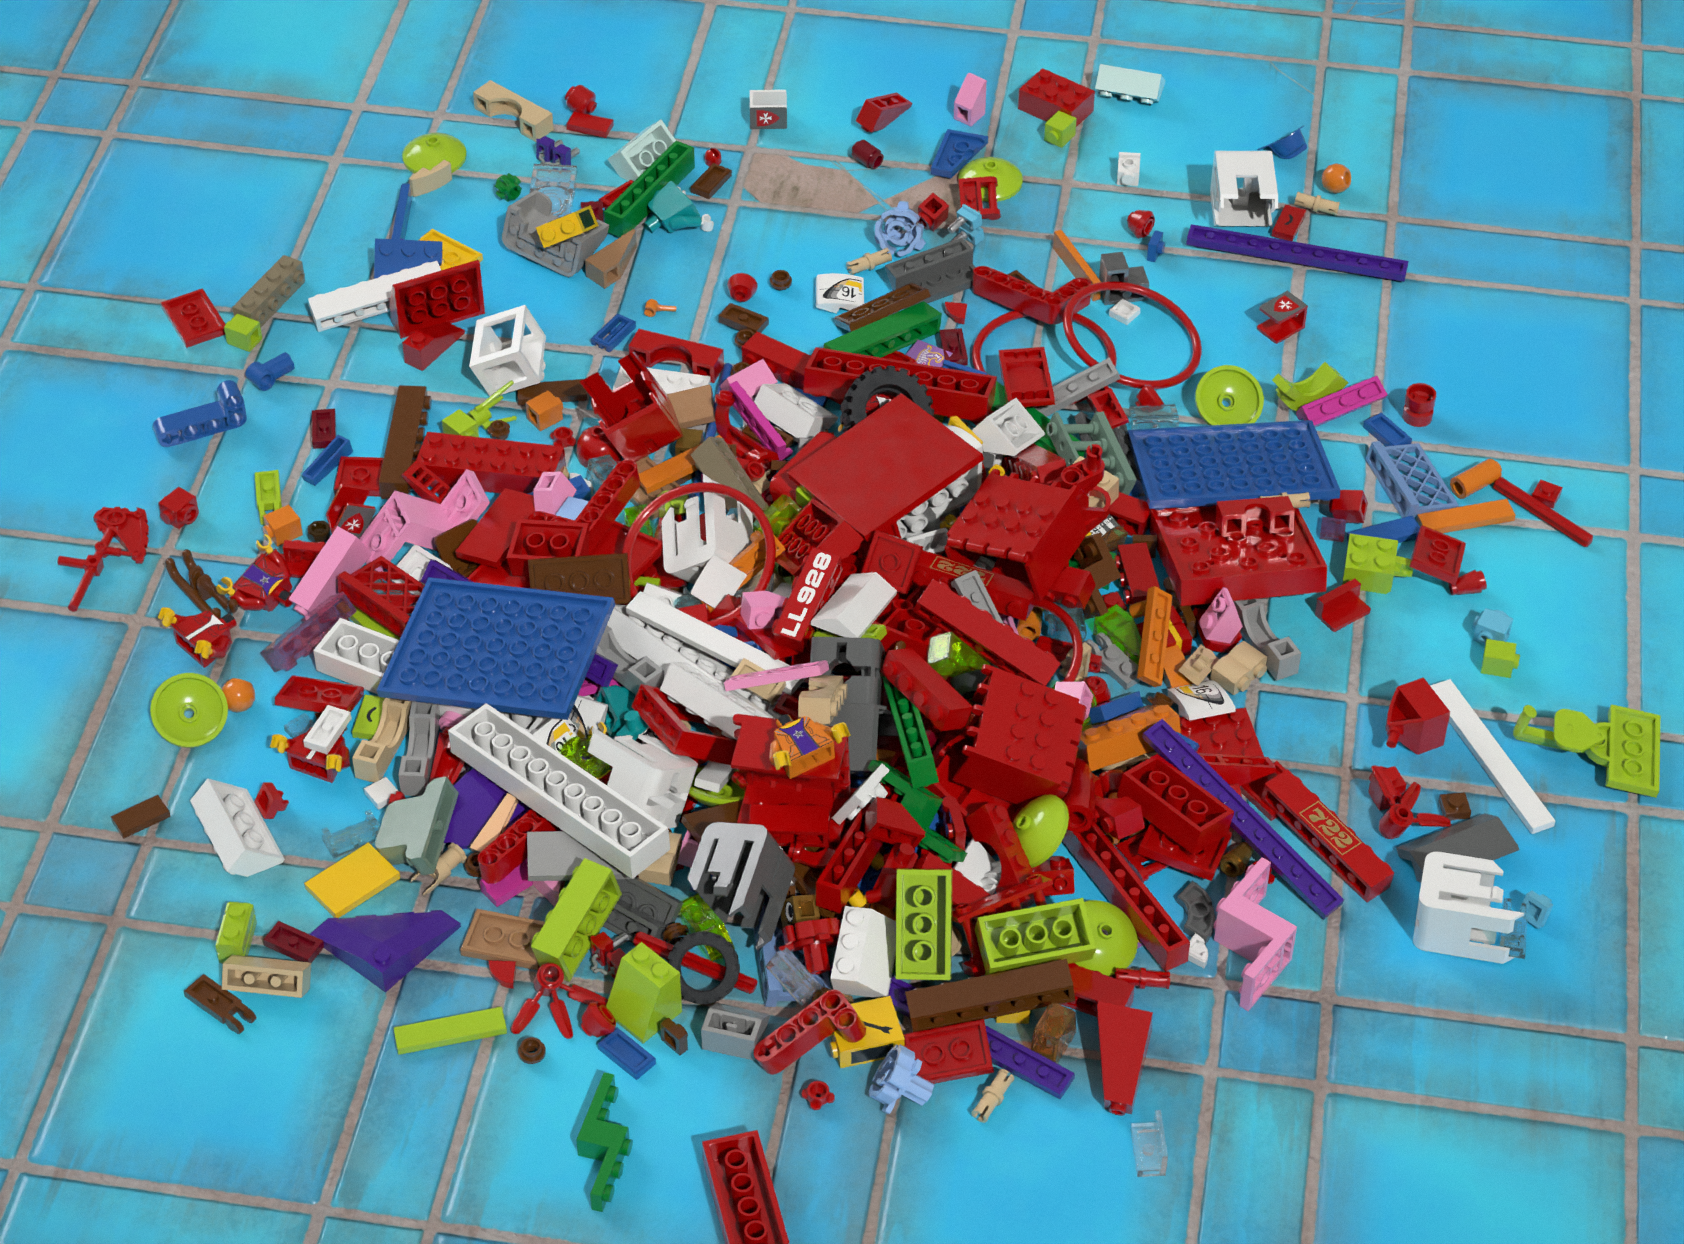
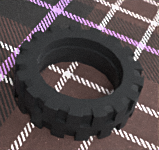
M695 932L684 936L673 946L672 951L668 955V963L680 972L681 997L688 1002L695 1004L717 1002L733 990L739 978L740 964L737 952L729 941L721 935L712 932ZM695 946H712L721 953L725 960L726 971L724 978L718 986L711 990L700 991L693 989L682 977V959L687 951Z

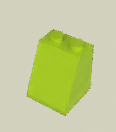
M641 942L621 958L606 1007L614 1016L616 1023L644 1044L661 1030L660 1023L667 1018L673 1020L682 1012L680 972Z

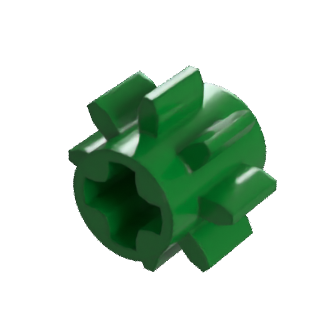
M510 173L500 176L496 181L495 187L498 191L495 194L501 199L504 198L507 202L516 199L522 190L519 186L521 180Z

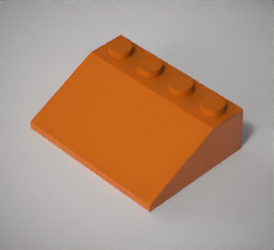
M1147 705L1107 721L1085 725L1082 728L1080 742L1077 746V758L1083 759L1091 771L1155 751L1142 738L1143 733L1163 719L1175 732L1181 734L1179 715L1169 705Z

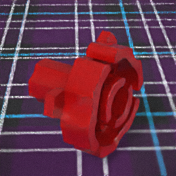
M837 918L808 920L795 923V930L793 925L785 926L782 929L785 945L779 947L780 953L803 950L807 975L823 974L830 971L827 948L837 946L841 928L840 920Z

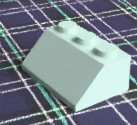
M1100 64L1095 89L1097 92H1100V96L1111 98L1112 94L1119 95L1122 100L1132 101L1133 98L1141 99V103L1153 105V101L1159 102L1165 79L1162 74Z
M659 120L648 126L609 157L608 161L621 178L627 181H635L676 140L663 121Z

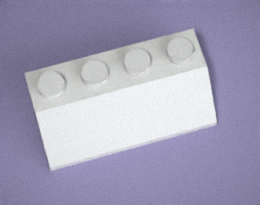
M207 779L190 801L195 809V814L205 828V833L209 836L214 846L215 852L223 863V868L232 875L237 874L248 877L282 864L285 859L248 790Z

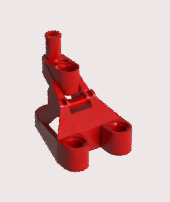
M1092 444V451L1090 446L1087 447V458L1066 467L1061 472V476L1045 484L1051 486L1054 481H1058L1061 483V488L1071 489L1073 485L1080 486V493L1076 498L1088 533L1108 517L1111 505V498L1108 492L1097 486L1104 477L1105 468L1104 461L1101 459L1103 450L1097 444ZM1089 496L1100 498L1105 504L1104 508L1089 507Z

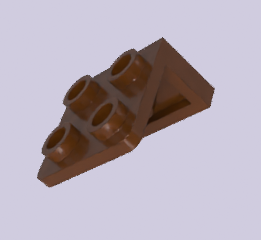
M469 519L434 538L440 559L466 578L481 564L457 558L455 551L476 526L477 521L474 519Z

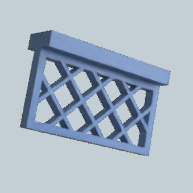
M1380 441L1371 442L1365 460L1402 518L1408 516L1415 518L1417 514L1459 507L1419 443L1383 447ZM1415 452L1418 458L1413 457L1407 453ZM1389 454L1398 457V460L1390 458ZM1401 460H1405L1414 465L1413 467L1408 466L1402 463ZM1416 467L1427 470L1428 474L1416 469ZM1398 469H1400V470H1402V471H1404V472H1407V473H1409V474H1408L1407 476H1406V475H1403V474H1401V473L1399 472ZM1413 475V476H1416V477H1418V478H1420V479H1422V480H1424V481H1423V483H1421V482H1419V481H1417V480H1415V479H1412V478H1410V477ZM1429 482L1436 485L1438 490L1426 485V483ZM1408 485L1413 486L1419 490L1416 492L1410 489ZM1421 491L1433 495V499L1421 494ZM1437 497L1444 501H1447L1448 504H1443L1437 501ZM1418 500L1425 504H1428L1429 506H1419L1420 503L1418 502Z
M763 905L758 918L759 923L753 929L756 946L760 937L758 931L767 905ZM775 928L770 942L760 949H756L765 1007H776L777 1001H815L831 990L828 972L807 975L804 958L799 962L789 955L792 952H779L776 942L780 938L784 941L783 931L779 928ZM783 960L794 966L790 972H786L779 967ZM801 971L809 978L802 983L793 975ZM788 981L798 989L795 992H783L782 986ZM815 981L823 987L824 992H814L808 986Z

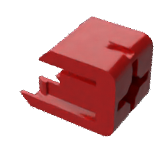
M631 352L629 355L618 360L632 379L631 381L612 390L601 375L596 372L579 382L592 397L591 406L593 412L601 417L602 420L598 422L606 437L624 460L636 462L683 437V433L669 397L635 352Z

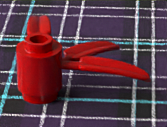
M1371 766L1384 797L1389 799L1392 806L1379 821V831L1383 837L1387 839L1399 838L1412 823L1431 827H1450L1452 825L1449 818L1438 814L1418 813L1417 818H1414L1411 809L1419 797L1421 791L1420 784L1413 782L1400 799V804H1396L1393 797L1397 793L1392 782L1379 766Z
M554 963L543 964L538 969L534 978V988L538 993L534 999L529 998L526 1000L512 1024L511 1032L519 1034L524 1030L539 1010L540 1004L538 1000L541 996H552L554 1002L550 1004L554 1020L564 1038L571 1039L573 1037V1029L563 1000L558 999L557 992L559 989L568 991L569 998L587 1005L591 1002H601L606 1006L608 999L574 984L570 987L563 984L564 973L560 966Z

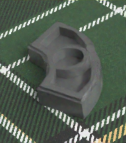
M1192 881L1177 896V903L1184 908L1188 916L1183 932L1191 937L1195 933L1198 934L1205 941L1206 945L1214 930L1215 913L1212 900L1207 892L1196 882Z

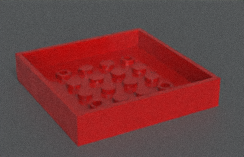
M1216 505L1212 507L1192 506L1185 509L1178 507L1165 508L1163 510L1150 509V534L1157 535L1156 548L1180 605L1212 603L1223 587L1228 589L1233 601L1326 592L1327 564L1299 509L1294 508V531L1269 533L1267 527L1253 524L1246 527V535L1221 537L1216 524Z

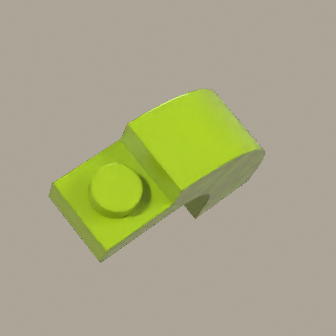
M1326 362L1310 377L1300 382H1290L1279 373L1272 379L1278 386L1275 389L1278 392L1276 395L1290 409L1298 411L1303 405L1342 390L1349 383L1335 368Z

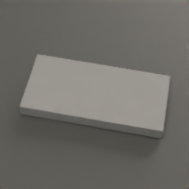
M564 831L527 832L528 881L571 880L575 867L580 866L584 858L612 869L616 880L631 879Z

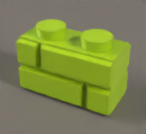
M227 903L215 945L219 963L223 964L231 955L248 956L257 924L253 904Z

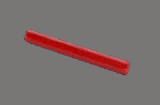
M1499 477L1494 482L1493 487L1495 490L1582 546L1588 547L1592 543V534L1505 478Z
M643 932L636 933L633 940L634 946L642 942L657 955L667 960L674 946ZM687 951L681 963L686 968L720 982L724 978L726 971L725 966ZM739 972V978L734 988L752 994L757 987L758 981Z

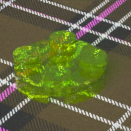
M587 735L588 738L579 739V736L569 739L563 745L561 755L595 778L604 775L611 766L588 752L592 735ZM588 755H591V758L587 760L582 759L581 757H587Z

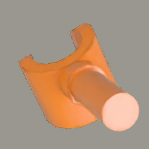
M650 299L646 302L644 314L648 317H654L657 311L676 312V306L660 305L656 300Z

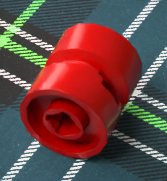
M1416 383L1408 387L1402 416L1407 424L1414 427H1424L1431 423L1436 401L1435 389L1425 383Z

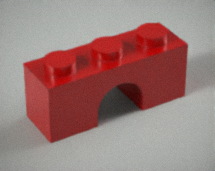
M1289 496L1217 501L1216 524L1221 537L1246 535V527L1253 524L1267 527L1269 533L1294 531L1295 510Z

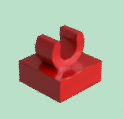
M263 782L254 801L264 819H274L277 811L286 810L289 803L288 800L282 799L283 791L277 790L272 782Z

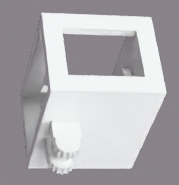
M526 305L476 321L469 367L489 396L511 380L514 384L502 394L538 384L544 379L545 373L543 371L546 364L543 357L546 335ZM515 319L513 339L502 343L491 326ZM526 324L531 334L523 336Z

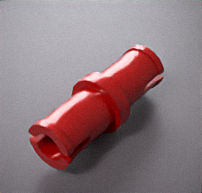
M1140 967L1139 970L1115 968V979L1125 980L1130 984L1138 986L1139 989H1145V987L1169 989L1170 987L1169 971H1147L1144 967Z

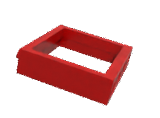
M644 684L640 685L632 708L638 711L640 717L673 754L731 765L737 743L736 739L724 736L721 729L706 724L703 717L689 713L683 704L669 700V695L661 691L660 688ZM681 720L705 724L714 735L691 731Z

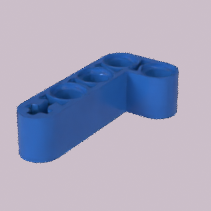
M226 380L219 384L217 387L219 401L157 418L153 423V429L160 445L171 447L238 428L245 424L247 415L244 399L236 382Z

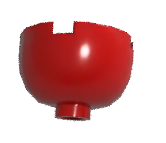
M600 425L587 428L577 440V459L587 469L592 470V467H599V471H605L614 468L622 460L620 453L606 437Z

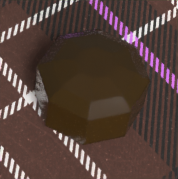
M314 521L308 526V538L312 542H326L331 536L329 524L325 521Z

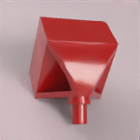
M1424 677L1400 685L1395 690L1385 726L1388 736L1386 745L1389 748H1395L1399 741L1419 755L1444 745L1450 711Z

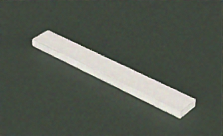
M641 591L626 606V613L735 668L738 667L743 658L765 670L790 666ZM806 678L785 681L787 685L783 692L792 695Z
M1451 679L1430 685L1449 709L1450 724L1530 833L1534 834L1554 827L1555 819Z

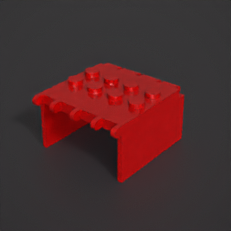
M993 469L947 532L948 539L944 547L947 557L974 566L981 554L986 553L990 556L1026 563L1025 568L1036 600L1042 601L1088 533L1076 498L1080 493V486L1073 485L1071 489L1061 488V483L1058 481H1054L1050 486L1040 484L1038 477H1032L1030 481L1019 479L1018 473H1011L1009 477L1000 475V470Z
M982 665L981 672L986 674L987 677L982 683L978 684L977 690L972 696V701L983 704L982 706L973 705L972 713L980 716L977 727L969 726L967 729V734L975 737L973 747L968 745L963 747L962 753L969 757L954 775L953 781L1022 807L1031 800L1048 794L1063 799L1068 792V788L1065 787H1070L1073 767L1075 766L1078 752L1077 746L1080 742L1082 724L1084 723L1087 707L1079 703V698L991 665Z
M735 714L733 716V723L741 726V728L734 731V738L737 740L731 768L746 773V775L738 778V784L746 787L737 823L749 824L750 804L768 803L785 805L791 803L795 805L819 804L830 806L831 825L829 842L840 843L845 820L839 825L832 817L849 799L847 797L851 795L848 736L842 737V742L838 744L834 741V759L790 779L784 766L776 770V767L769 761L770 744L774 741V731L778 729L776 725L777 719Z

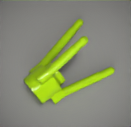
M512 380L467 413L468 416L478 422V428L482 426L486 430L494 422L489 421L492 418L489 409L503 400L501 394L514 384ZM512 416L498 420H502L508 423L511 421H515L517 417Z

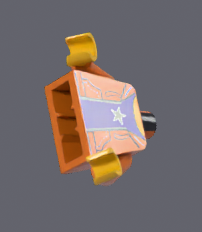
M784 714L776 721L778 729L774 731V741L770 744L769 761L776 767V770L784 766L788 777L791 779L834 759V741L838 744L842 742V737H849L851 734L847 724L844 722L838 723L831 728L814 722L807 716L793 721L790 715Z

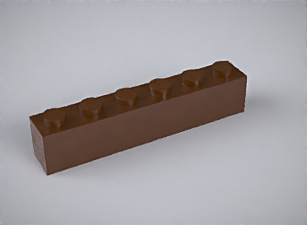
M399 385L379 479L381 499H389L394 491L411 495V491H414L401 475L416 461L422 446L421 442L425 439L424 426L428 425L429 420L427 410H431L432 398L427 394V386Z
M1067 959L1052 960L1034 966H1023L1019 969L998 971L990 975L970 977L955 982H944L940 985L916 988L905 992L913 1032L980 1019L985 1020L1048 1007L1051 1004L1058 1005L1075 1001L1074 986Z

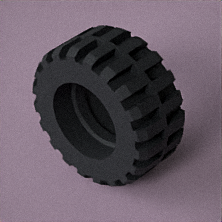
M879 366L873 368L871 372L867 370L852 383L841 403L840 410L842 415L840 416V423L845 426L843 433L867 417L866 404L872 396L877 394H888L896 397L902 393L934 417V409L931 408L933 404L932 397L926 395L928 388L925 384L920 386L917 382L920 378L915 374L912 377L908 376V370L904 368L896 371L895 366H887L886 369H882Z

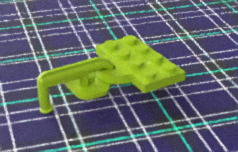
M1611 704L1608 710V723L1599 722L1594 724L1582 712L1560 709L1554 716V729L1552 732L1528 726L1531 718L1536 717L1537 712L1531 705L1524 706L1513 729L1514 738L1569 752L1586 753L1595 763L1606 767V787L1657 797L1660 783L1661 715Z

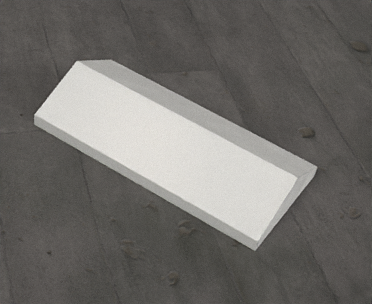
M877 572L851 574L811 620V625L842 637L861 638L896 596L897 590Z

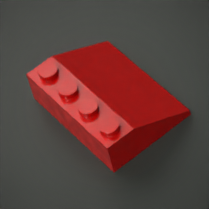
M479 260L393 284L389 304L391 322L400 339L410 336L417 329L443 322L452 324L485 314Z
M812 498L777 536L785 550L775 558V562L794 577H799L802 571L803 559L806 555L809 556L812 548L841 556L842 560L855 553L864 538L844 519Z

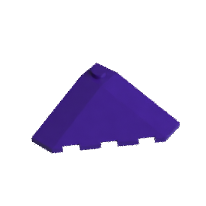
M474 768L454 785L459 794L444 843H454L462 849H470V846L507 793L510 794ZM519 799L505 831L531 809Z
M442 910L424 913H393V915L384 916L365 915L343 919L338 917L328 918L310 935L323 940L324 949L386 993L461 927V923Z

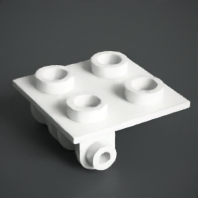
M972 838L965 849V852L968 854L964 861L957 862L953 869L960 871L964 877L981 886L990 895H994L1001 878L1000 861L996 862L980 842H975L974 838Z

